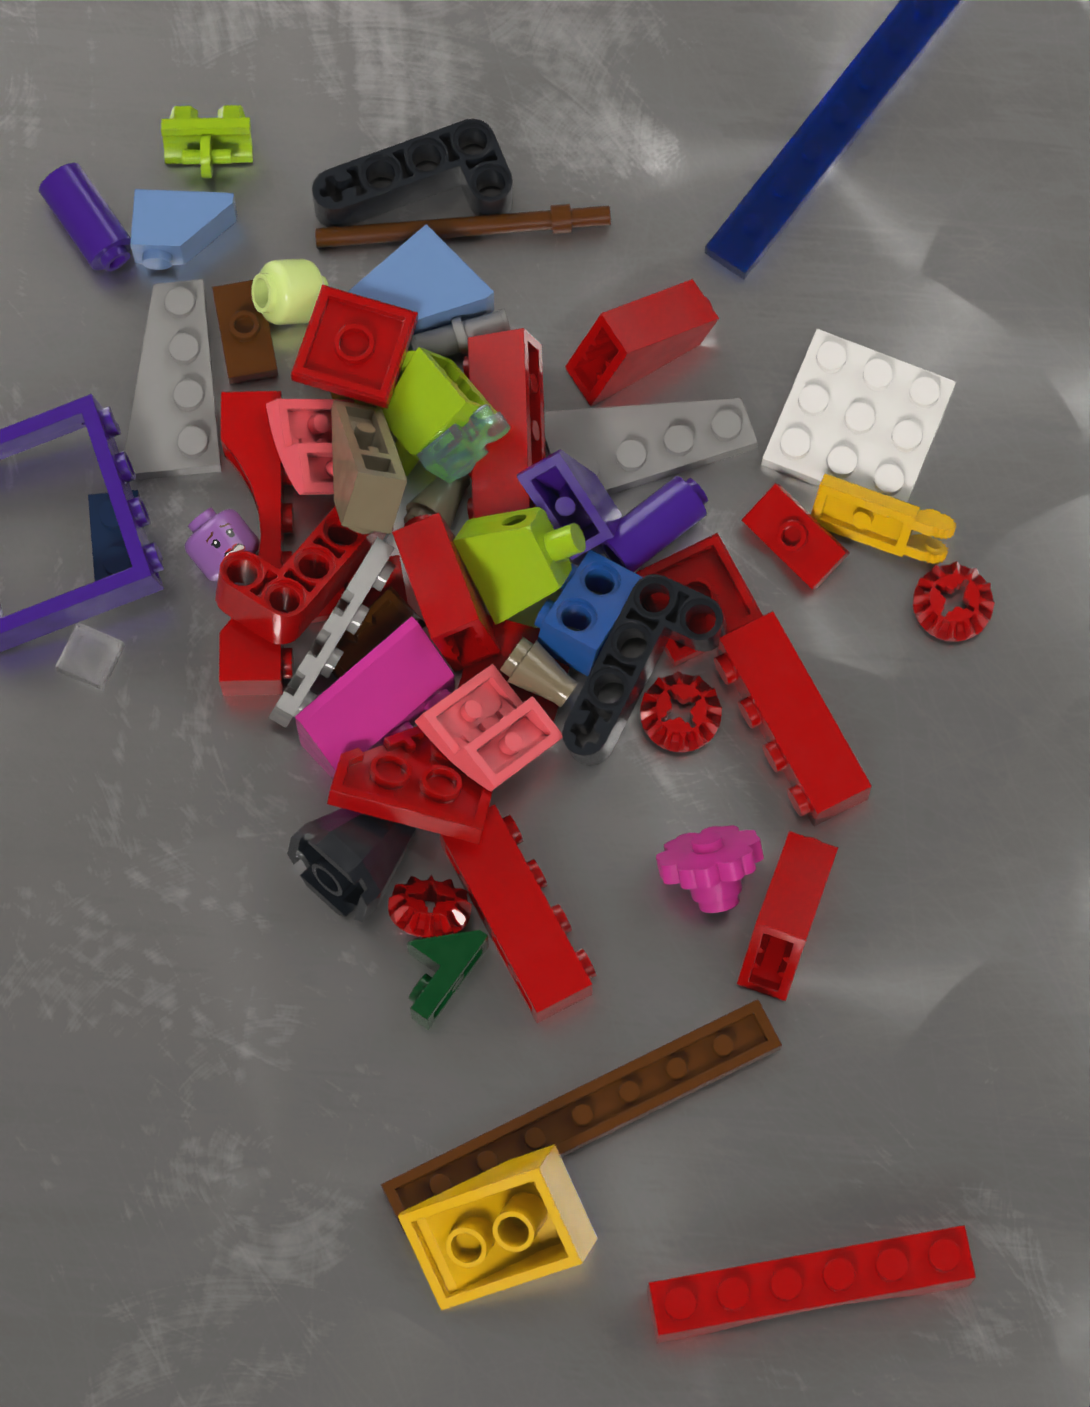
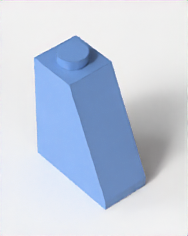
M427 224L348 291L356 295L418 312V322L413 333L414 335L452 324L451 319L461 317V321L490 314L494 311V291Z

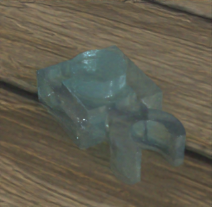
M484 404L474 411L466 425L461 427L456 423L453 424L419 452L417 456L427 471L451 484L456 479L470 473L475 464L488 454L485 445L502 438L509 432L511 427L501 412L494 414L488 404Z

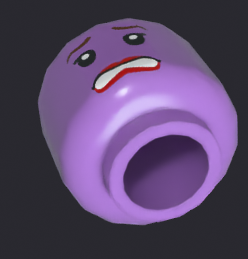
M211 507L197 516L188 525L193 534L185 543V551L210 581H218L220 563L229 553L248 551L256 554L259 550L260 541L233 509H226L216 514Z

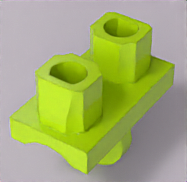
M223 105L222 108L218 109L217 118H199L198 110L192 106H174L170 118L161 119L165 164H200L202 179L213 178V164L253 162L250 117H245L244 109L241 105Z

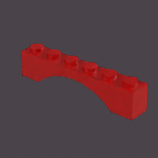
M221 392V443L224 456L241 475L254 499L259 514L261 532L259 557L280 569L293 555V551H284V533H293L294 531L293 503H284V486H290L292 483L283 467L273 439L266 403L275 399H283L282 392ZM277 610L280 612L288 613V611L285 610ZM231 618L219 632V683L223 696L283 694L284 678H292L294 675L293 648H284V644H274Z
M965 1225L648 1282L647 1295L656 1343H663L711 1334L745 1324L816 1309L873 1300L920 1296L969 1287L975 1280L976 1275Z

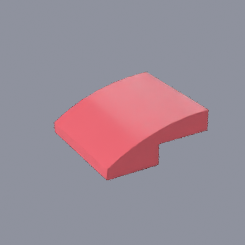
M275 399L266 403L269 423L279 457L292 485L299 495L334 494L331 408L334 400L354 403V399Z
M493 663L414 721L431 742L454 765L489 791H493L563 738L562 732L536 699L532 696L523 703Z

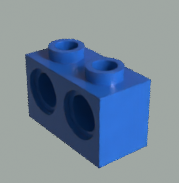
M592 550L588 551L579 566L571 563L572 571L562 587L558 589L562 591L556 602L551 599L546 600L534 623V626L540 628L537 641L554 659L586 676H589L633 587L643 578ZM591 591H598V592L602 593L603 595L595 594V593H593V592H591ZM567 626L575 627L580 631L570 630L567 628Z

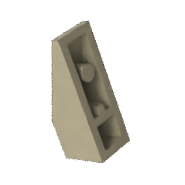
M334 400L331 408L334 503L341 525L361 534H371L374 531L391 534L407 484V478L383 410L379 407Z

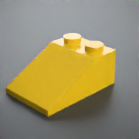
M555 1144L508 1160L410 1207L398 1215L441 1311L583 1264L598 1239Z

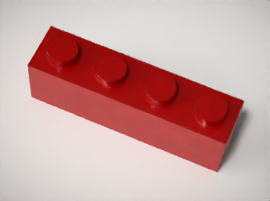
M525 328L468 337V356H465L463 360L464 374L499 414L496 420L471 445V450H468L466 453V467L472 479V497L467 502L468 518L470 520L483 516L536 507L516 476L519 472L546 458L542 344Z
M774 611L720 637L719 647L717 648L718 656L714 658L718 673L726 685L734 683L742 697V700L738 701L742 716L751 729L757 726L767 742L762 745L766 759L776 773L781 770L784 772L791 785V788L787 789V794L797 814L800 817L807 814L815 827L868 800L872 785Z
M496 805L490 806L479 844L440 834L441 846L464 889L467 890V895L536 1023L591 996L593 984L590 979L597 976L595 969L584 949L582 948L575 952L566 934L571 932L572 928L561 906L557 903L551 907L541 889L547 887L548 884L535 859L528 862L524 859L517 846L524 842L523 837L512 816L509 814L502 818Z

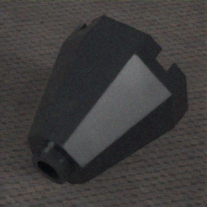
M341 808L303 825L291 837L287 855L293 865L300 859L303 861L307 869L300 876L305 885L334 912L346 917L354 910L356 911L354 920L363 923L378 908L415 836L417 828Z

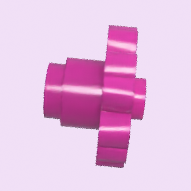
M734 825L712 826L705 828L700 833H684L664 844L665 851L656 855L659 875L663 879L664 884L680 883L682 889H690L692 899L698 902L699 909L706 913L724 912L737 906L740 902L739 893L742 891L741 879L745 875L755 872L756 863L764 859L761 840L757 836L756 831H739V828Z

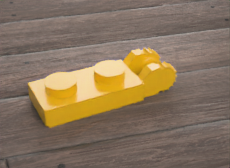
M824 474L820 482L811 515L827 531L899 557L906 555L932 564L943 563L948 553L946 544H943V541H939L937 538L947 540V538H951L954 535L956 523L951 516L941 514L934 509L919 510L920 507L828 474ZM913 530L916 531V532L922 533V534L911 535Z

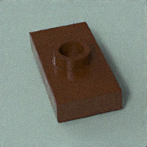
M253 280L212 287L229 384L279 376L269 322L262 313L256 310L252 301Z
M391 586L368 607L370 610L356 633L353 635L345 630L337 643L336 648L344 652L332 671L337 679L342 677L410 617H413L422 629L426 626L424 620Z

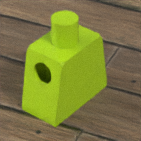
M418 347L398 381L388 409H383L388 427L397 438L394 444L406 476L410 474L419 460L442 469L450 467L499 416L498 412L452 359Z
M540 507L467 520L453 540L495 625L502 623L561 588L572 571L571 562L568 557L582 553L586 549L583 532L576 523H571L554 530L545 510Z

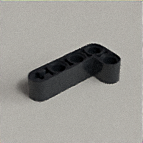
M467 119L327 169L318 174L313 181L312 195L315 215L319 222L326 227L350 226L458 186L462 187L470 209L475 216L509 213L513 204V180L491 127L482 120ZM469 144H477L482 146L484 150L472 155L462 151V148ZM429 160L437 163L438 167L431 171H423L418 169L416 165L422 161ZM378 177H386L393 181L390 185L383 188L374 187L370 184L372 180ZM356 186H360L361 195H357ZM486 186H495L502 190L499 195L493 197L484 196L479 191ZM335 195H336V196H337V199H338L340 202H335V203H334V201H333V199L331 198V196H335Z
M658 574L647 575L636 583L564 723L562 730L563 741L575 760L581 764L591 766L598 765L609 757L669 638L702 652L712 651L719 647V638L727 634V624L722 609L715 600ZM660 592L670 597L669 604L660 612L653 613L644 609L646 599L654 593ZM699 614L712 615L716 618L715 625L707 633H693L689 630V626L694 617ZM638 637L647 641L645 651L638 657L628 658L621 654L622 646L627 640ZM616 682L624 686L623 695L616 702L607 704L598 699L599 691L604 685ZM591 709L600 715L597 722L590 711ZM594 727L599 740L596 744L587 742L582 748V744L577 738L580 733L589 735Z

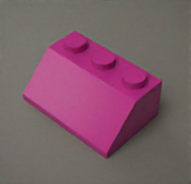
M410 617L295 716L301 746L332 779L334 778L342 753L358 747L362 752L383 745L385 737L413 728L416 724L414 722L416 719L455 691V676L413 617Z

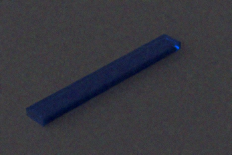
M900 0L707 243L704 253L745 280L965 0Z

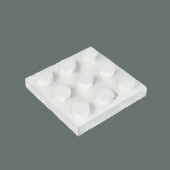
M816 329L764 453L761 465L819 487L824 474H828L908 503L954 391L956 381Z

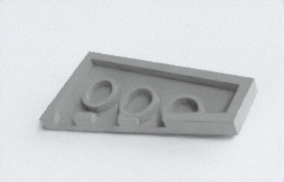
M203 279L153 284L124 450L135 472L136 479L133 481L222 472Z
M742 398L544 412L545 446L548 454L551 455L560 449L595 473L609 495L756 450L758 445Z
M377 537L268 718L286 728L293 717L295 718L298 713L317 698L318 695L309 690L319 673L329 678L344 653L336 648L343 633L347 630L354 635L370 608L361 604L370 588L373 587L381 591L396 565L388 561L395 549L393 546Z

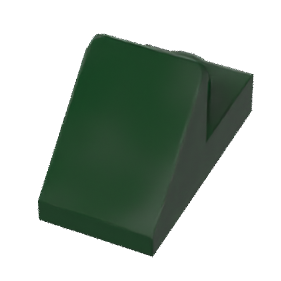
M474 930L407 942L408 953L436 972L433 977L427 973L424 974L409 995L408 999L413 1002L410 1011L411 1018L427 1030L431 1028L488 949L487 934L481 930Z

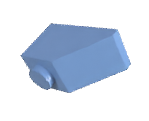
M135 189L130 242L135 263L143 264V266L155 270L168 269L172 265L187 264L237 222L234 193Z

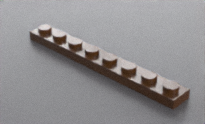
M757 999L382 1183V1190L405 1235L406 1233L398 1218L402 1211L508 1160L555 1144L560 1156L563 1157L780 1050L782 1044L760 1001Z

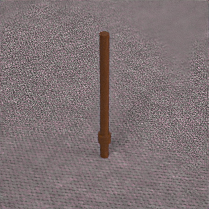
M570 204L550 205V210L315 228V239L317 248L407 241L426 224L440 238L552 230L553 235L572 233V228L611 225L610 205L570 208Z

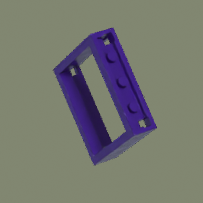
M92 394L0 429V460L87 427L132 567L7 616H4L0 604V652L164 590L159 571L164 570L162 564L164 559L156 542L149 543L144 527L151 524L150 517L141 497L134 498L129 482L136 479L135 472L125 451L119 453L114 438L121 435L120 427L114 419L111 407L103 408Z

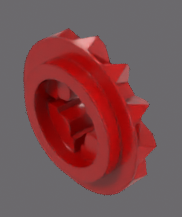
M957 561L948 565H935L923 577H920L913 594V610L919 624L932 636L950 642L964 641L978 635L989 623L995 604L991 583L985 581L977 568L962 566ZM962 586L965 587L962 602L967 608L963 609L956 606L952 612L948 611L945 617L942 616L946 598L941 593L946 592L952 595L956 589L959 590Z
M680 671L663 678L658 677L654 684L644 692L640 707L641 723L648 737L661 748L672 752H690L706 745L718 731L722 716V706L716 689L703 681L700 675L692 676L683 674ZM670 695L682 705L688 702L693 703L697 700L695 706L690 710L693 728L681 717L673 720L670 718L665 721L672 712L673 707Z
M432 874L427 880H420L415 876H410L406 884H395L392 896L389 897L388 913L394 924L401 930L422 938L458 933L468 924L472 904L468 902L467 890L454 888L452 879L442 882L436 881ZM425 901L435 902L436 907H433L432 913L428 912Z

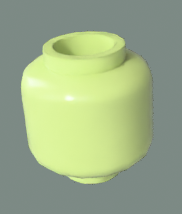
M306 259L273 260L266 263L259 274L253 279L252 301L256 310L262 313L270 323L276 325L305 324L310 321L322 285H329L326 278L321 275L320 270L312 261Z

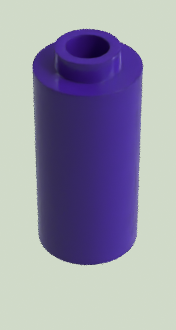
M68 163L51 172L40 184L39 193L92 269H105L107 272L123 266L130 258L131 237L80 164Z
M675 476L623 516L614 537L601 543L599 546L609 560L635 572L707 516L704 504L708 502V498L695 480L689 478L685 481L681 477Z

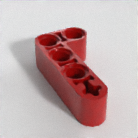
M335 506L280 569L248 551H235L225 556L220 563L215 601L219 609L226 615L274 644L291 643L301 636L357 571L377 537L383 540L387 533L374 531L371 534H361L342 526ZM235 583H243V584H245V586H244V585H237V584H235ZM277 610H285L288 611V613L280 612Z

